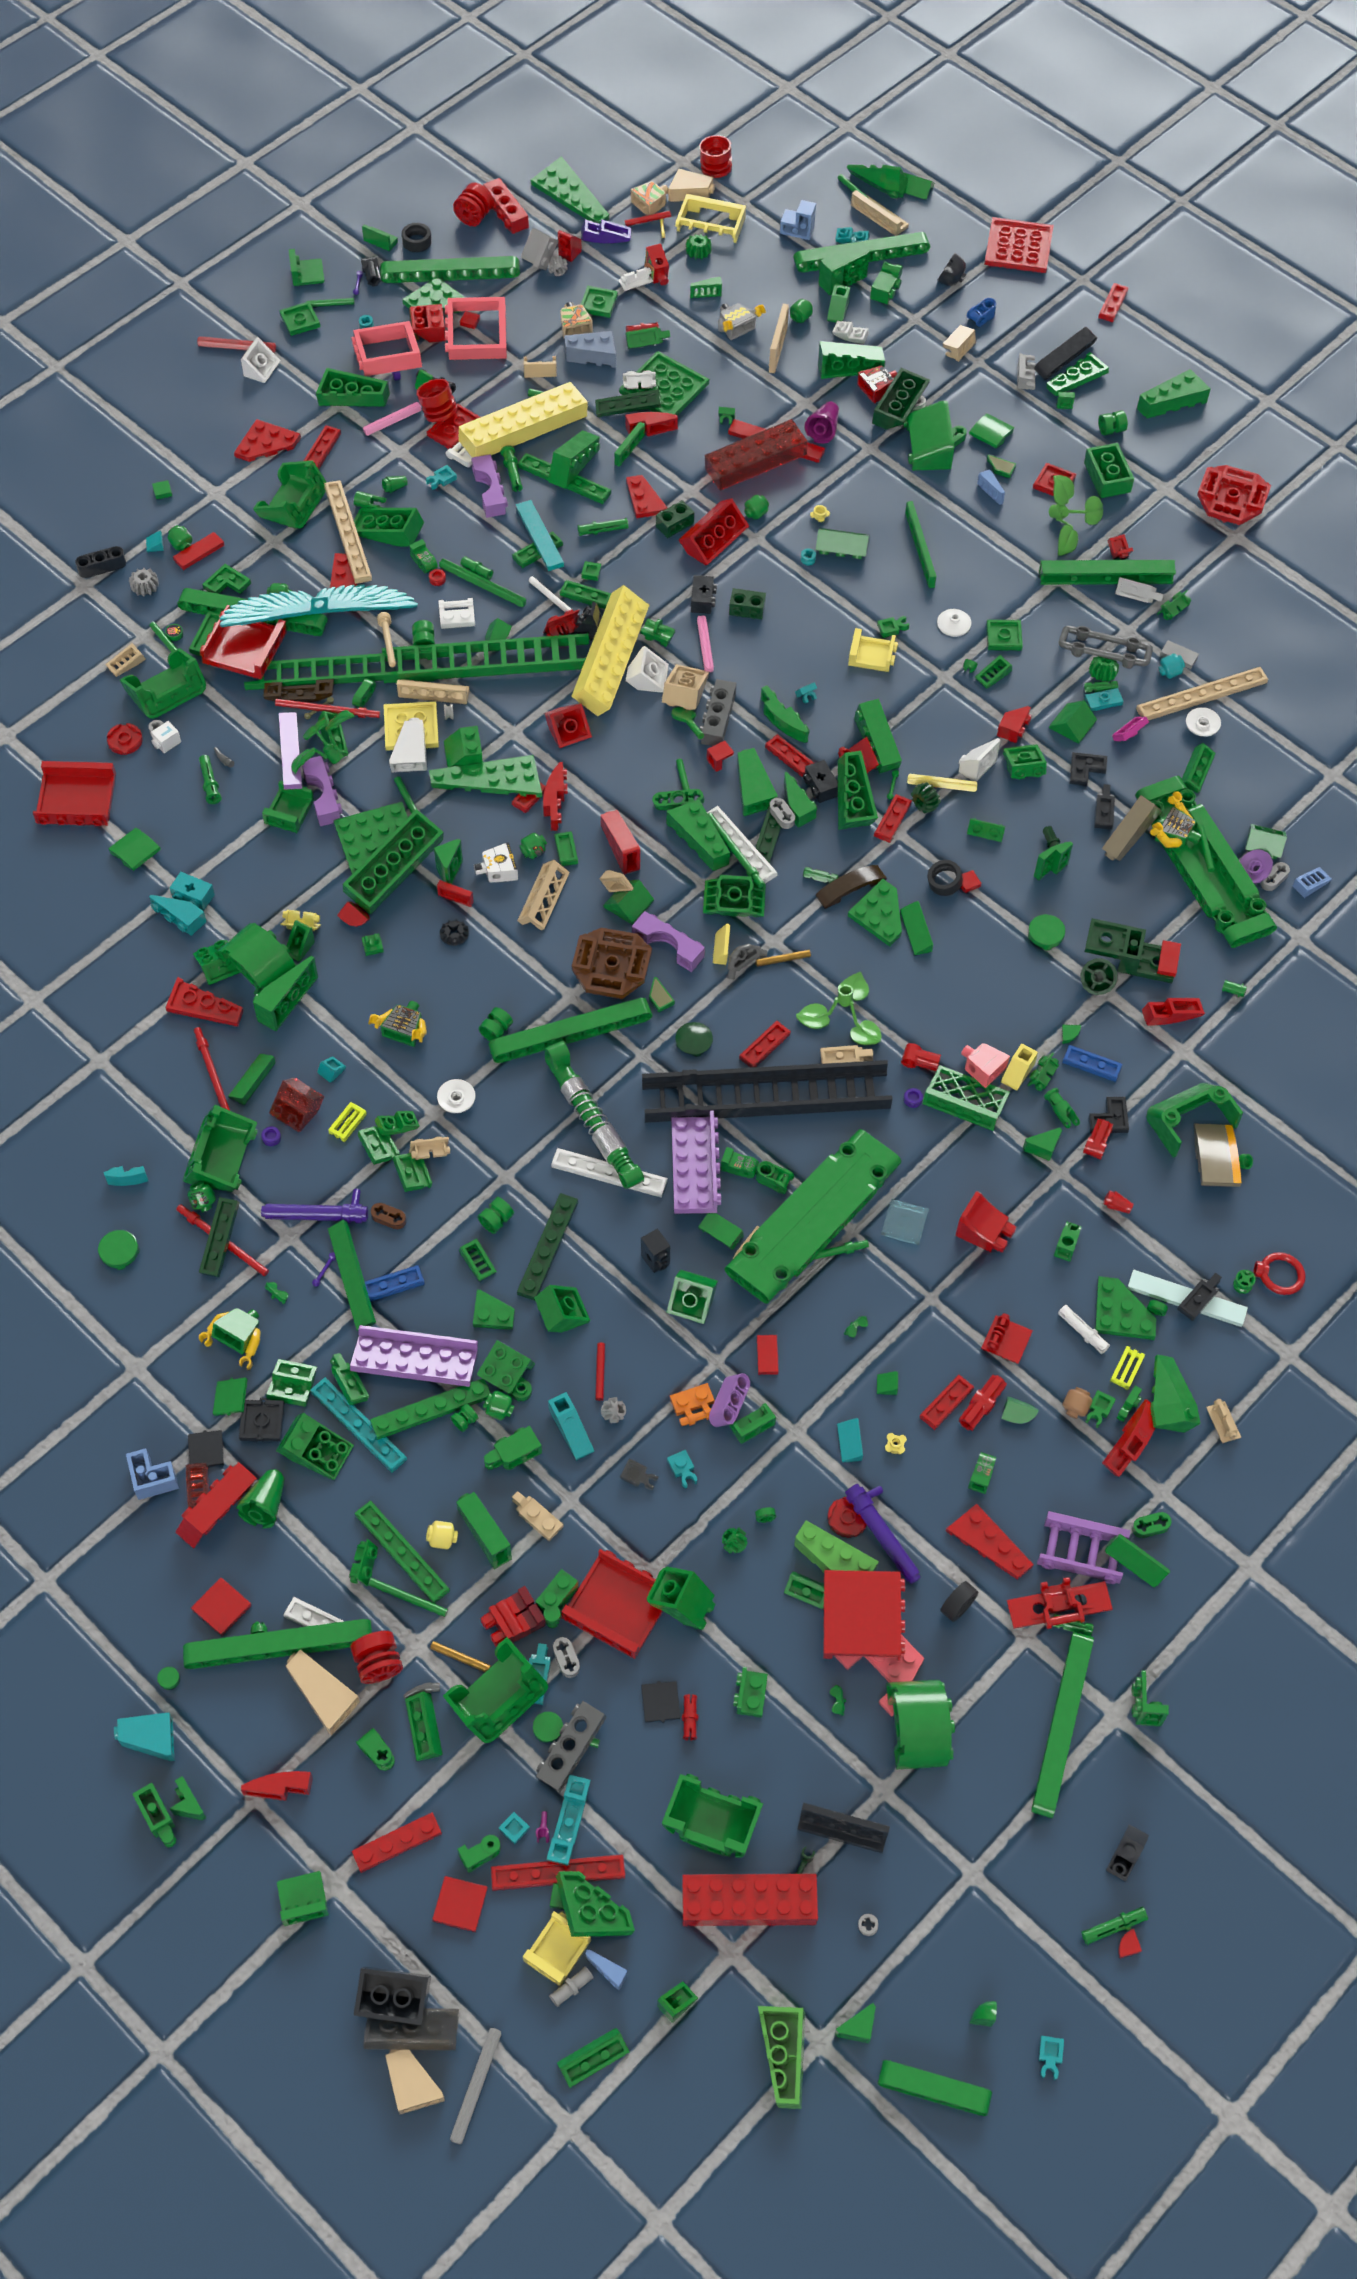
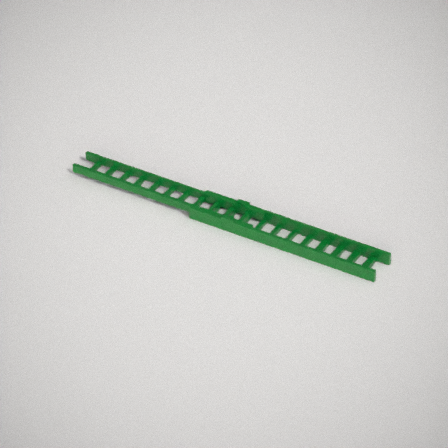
M589 634L393 647L395 661H398V671L386 672L385 661H388L386 648H382V653L271 661L267 670L277 669V680L264 681L263 676L259 681L244 682L245 690L264 689L265 683L282 682L283 686L316 685V680L333 679L334 684L363 682L365 679L384 681V683H395L401 679L433 682L438 679L580 670L583 668L586 658L577 659L576 645H589ZM569 646L570 659H559V647ZM552 647L553 660L542 661L541 648ZM534 648L535 662H525L524 649ZM506 650H517L518 663H507ZM501 651L502 664L489 665L488 652ZM484 652L485 665L472 666L471 653ZM467 653V666L455 667L454 654ZM450 657V668H437V658ZM415 659V670L403 671L402 660ZM420 659H432L433 669L420 670ZM381 662V672L368 673V663ZM363 663V674H351V664ZM346 664V675L334 676L333 665ZM329 665V676L316 677V666ZM299 667H311L312 677L299 678ZM294 668V679H282V669Z

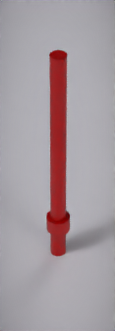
M282 699L275 700V706L332 713L348 710L358 716V718H380V711L367 710L364 707L357 709Z
M197 1027L194 1029L197 1039L196 1045L202 1053L220 1107L230 1110L208 1050V1041L204 1038L201 1028Z
M182 1204L177 1207L176 1210L185 1216L189 1223L197 1225L207 1234L210 1233L211 1226L200 1219V1215L194 1211L191 1212ZM229 1241L228 1250L261 1275L266 1276L269 1270Z

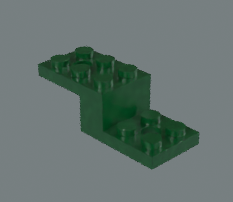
M1091 918L1084 952L1119 959L1117 972L1167 983H1172L1174 979L1172 976L1157 974L1158 965H1155L1153 961L1159 960L1161 946L1144 942L1146 929ZM1102 937H1109L1111 941L1106 942L1102 940Z

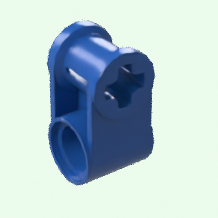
M985 298L969 309L966 315L967 318L972 319L978 327L983 326L995 317L996 300Z

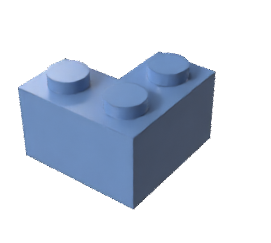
M801 200L797 211L785 209L780 223V234L810 240L815 227L816 203Z
M146 1448L126 1454L134 1492L138 1500L179 1489L171 1461L152 1466Z

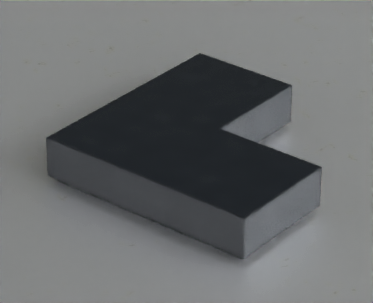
M1072 752L1069 784L1087 786L1089 772L1106 774L1108 756Z
M1106 1097L1107 1113H1089L1090 1133L1093 1132L1098 1119H1103L1113 1124L1111 1133L1129 1132L1126 1097Z

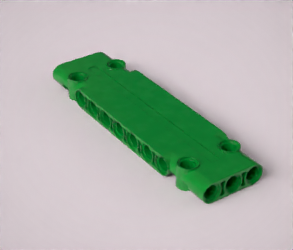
M1174 776L1138 790L1135 794L1137 800L1142 795L1162 811L1151 825L1157 822L1162 824L1171 807L1175 806V804H1170L1168 799L1177 791L1182 795L1180 802L1184 804L1186 810L1196 820L1194 831L1197 832V825H1204L1215 868L1213 872H1208L1200 841L1198 844H1195L1188 840L1182 849L1166 848L1162 843L1161 845L1206 916L1213 918L1215 929L1223 934L1230 947L1235 948L1272 934L1277 929V925L1265 910L1266 902L1260 898L1255 884L1202 804H1196L1195 793L1186 787L1181 777Z
M859 1129L847 1142L840 1145L839 1150L834 1155L830 1154L755 1231L750 1241L743 1245L742 1250L724 1268L726 1274L760 1301L768 1304L780 1290L788 1286L793 1276L798 1277L874 1197L878 1188L884 1185L888 1176L901 1164L900 1157L866 1131Z

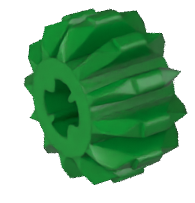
M695 233L694 236H689V239L686 241V253L690 258L695 257V260L697 258L702 260L703 257L708 258V255L711 254V239H708L707 235L702 236V233L700 235Z
M1099 656L1093 657L1089 666V673L1096 680L1108 682L1115 680L1119 671V664L1116 660Z

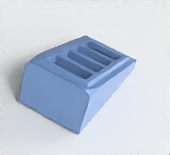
M987 470L979 473L977 484L999 505L1003 504L1005 492L992 471Z
M1318 867L1296 878L1292 886L1306 898L1332 879Z
M587 1949L585 1953L586 1959L616 1989L620 1990L627 1977V1970Z

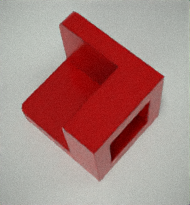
M725 740L707 749V761L716 772L722 769V760L734 755V751Z

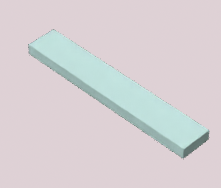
M1133 1270L1127 1287L1131 1291L1179 1306L1193 1290ZM1214 1297L1200 1314L1242 1327L1248 1307Z

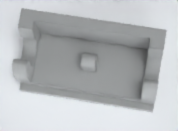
M1019 353L1017 389L1035 390L1034 367L1036 363L1027 362L1028 360H1035V357L1032 355Z

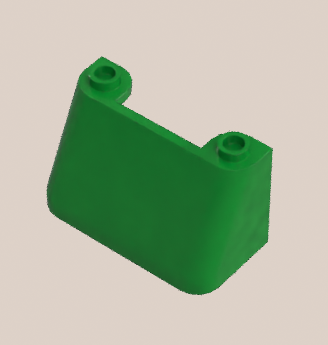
M939 401L911 412L903 427H906L910 434L912 450L911 454H908V463L911 464L912 471L951 469L954 438L948 401Z
M313 460L282 463L277 474L282 483L281 487L269 505L265 501H258L253 508L255 513L260 518L294 529L303 528L326 492L324 483L327 482Z
M181 648L169 654L167 661L170 668L142 683L134 675H128L120 679L125 691L148 718H157L200 695L206 689V681L197 660Z
M214 1105L202 1121L183 1182L193 1185L204 1181V1183L210 1184L212 1189L227 1192L238 1190L242 1181L239 1179L238 1171L247 1144L250 1140H254L258 1130L255 1129L257 1122Z
M508 1637L500 1642L495 1649V1656L499 1660L468 1689L463 1685H456L443 1695L464 1724L484 1743H490L500 1736L541 1698L548 1689L546 1680Z

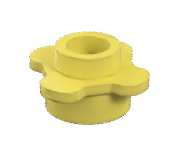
M823 505L815 506L814 511L810 513V517L815 518L818 522H824V519L830 515V512Z
M889 1433L886 1437L888 1442L885 1445V1450L893 1454H903L905 1452L904 1443L907 1438L904 1435L897 1436Z

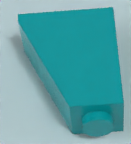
M170 1712L117 1719V1726L114 1727V1737L122 1747L168 1761H175L173 1718Z

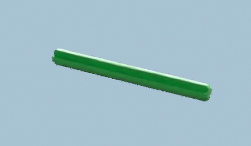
M442 558L439 562L440 568L520 607L526 605V598L445 558Z

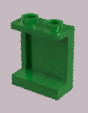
M279 781V790L270 808H264L262 812L264 824L298 833L314 802L313 792L307 787H302V789H284L283 781Z

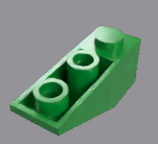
M785 772L784 789L786 803L794 813L795 825L799 828L816 819L817 806L814 801L807 797L805 790L798 786L796 779L793 776L791 777L788 772Z

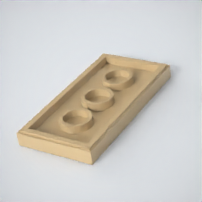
M784 303L770 348L769 373L776 372L788 329L789 305Z

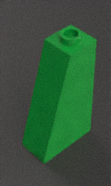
M755 748L738 752L737 766L743 816H748L767 810L771 800L778 798V795Z
M476 1493L462 1495L456 1502L457 1509L493 1569L495 1570L512 1560L511 1546Z

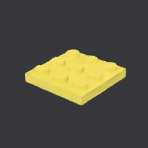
M436 701L384 704L386 751L394 750L405 721H409L410 718L423 720L426 748H439Z

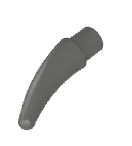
M217 747L214 748L218 759L223 765L228 767L234 766V761L223 755Z
M428 1682L421 1684L406 1692L403 1697L407 1698L420 1692L440 1691V1683Z

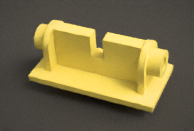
M288 909L283 911L282 917L285 920L281 925L286 926L287 929H292L295 920L312 927L313 931L321 926V924H317V922H320V915H317V913L303 912V918H300V911Z

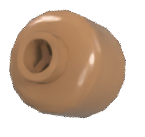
M1078 1387L1069 1390L1062 1403L1063 1408L1067 1410L1066 1414L1075 1419L1078 1416H1086L1092 1404L1090 1393Z

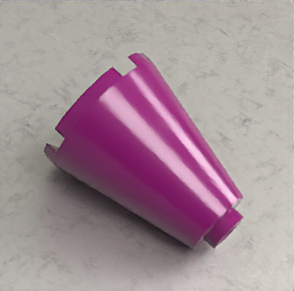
M826 402L807 418L804 429L806 435L813 438L814 442L824 444L830 442L835 437L839 415L838 405L834 402Z

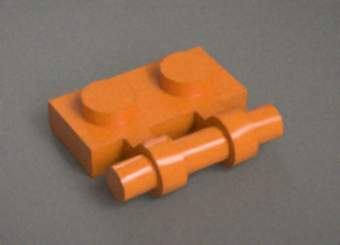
M708 1383L670 1395V1401L676 1416L685 1414V1417L679 1419L681 1427L688 1424L689 1426L694 1425L697 1421L703 1419L709 1420V1414L712 1409L709 1405L714 1404L715 1400ZM702 1408V1411H701V1412H698V1413H695V1414H693V1413L691 1412V1411H694V1410H697V1409Z

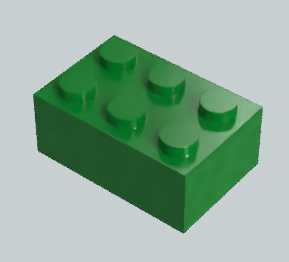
M1113 443L1087 448L1084 464L1099 497L1105 498L1130 493L1134 483V476L1119 444Z

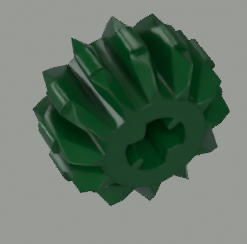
M927 782L918 784L911 793V800L918 807V810L924 814L933 812L941 803L940 795L936 792L937 790Z

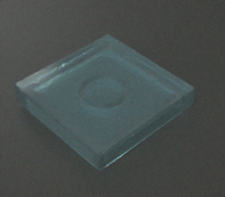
M891 1199L881 1235L919 1245L929 1209Z

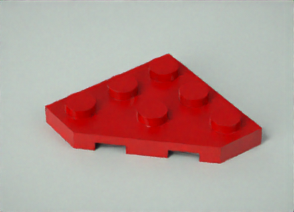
M256 419L235 450L234 456L251 462L263 455L269 457L278 454L277 451L287 449V451L293 450L301 439V435L298 432Z

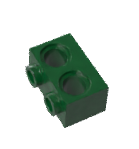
M683 500L656 514V527L667 539L694 524V511Z
M733 588L729 603V615L763 620L766 593Z

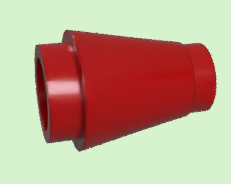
M1110 1190L1103 1202L1107 1206L1106 1208L1127 1214L1131 1212L1134 1205L1118 1192Z

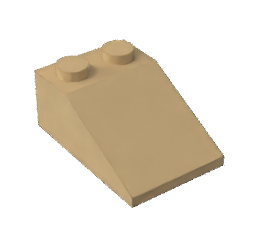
M676 664L664 683L662 702L669 706H681L686 710H695L704 691L709 671Z

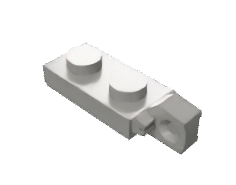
M1121 577L1115 592L1116 595L1146 603H1152L1153 599L1162 601L1164 594L1157 593V588L1151 585Z

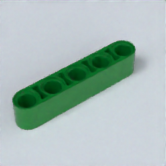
M883 2060L877 2083L879 2086L980 2116H988L992 2091L986 2088L888 2060Z

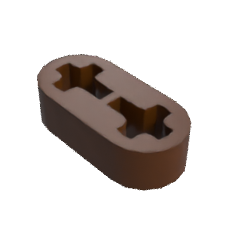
M376 1203L371 1207V1216L375 1222L397 1230L402 1229L406 1225V1216L403 1211L384 1203ZM383 1210V1214L380 1213L379 1216L376 1214V1212ZM401 1218V1221L394 1222V1219Z

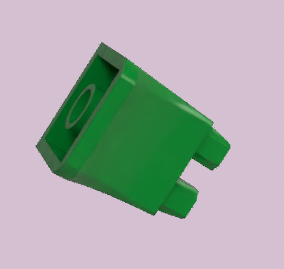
M665 1567L660 1570L647 1596V1601L652 1606L672 1616L683 1625L700 1630L705 1628L706 1620L704 1616L706 1612L710 1613L713 1611L716 1605L713 1601L715 1595L694 1571Z

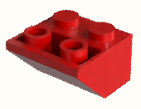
M442 304L410 307L412 329L415 334L430 343L446 341Z

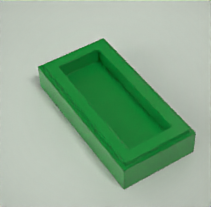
M572 831L554 834L560 865L578 864Z

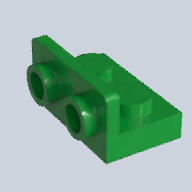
M743 1667L742 1673H738L736 1686H740L739 1694L735 1693L733 1706L737 1707L736 1714L762 1718L768 1674L747 1671V1667Z

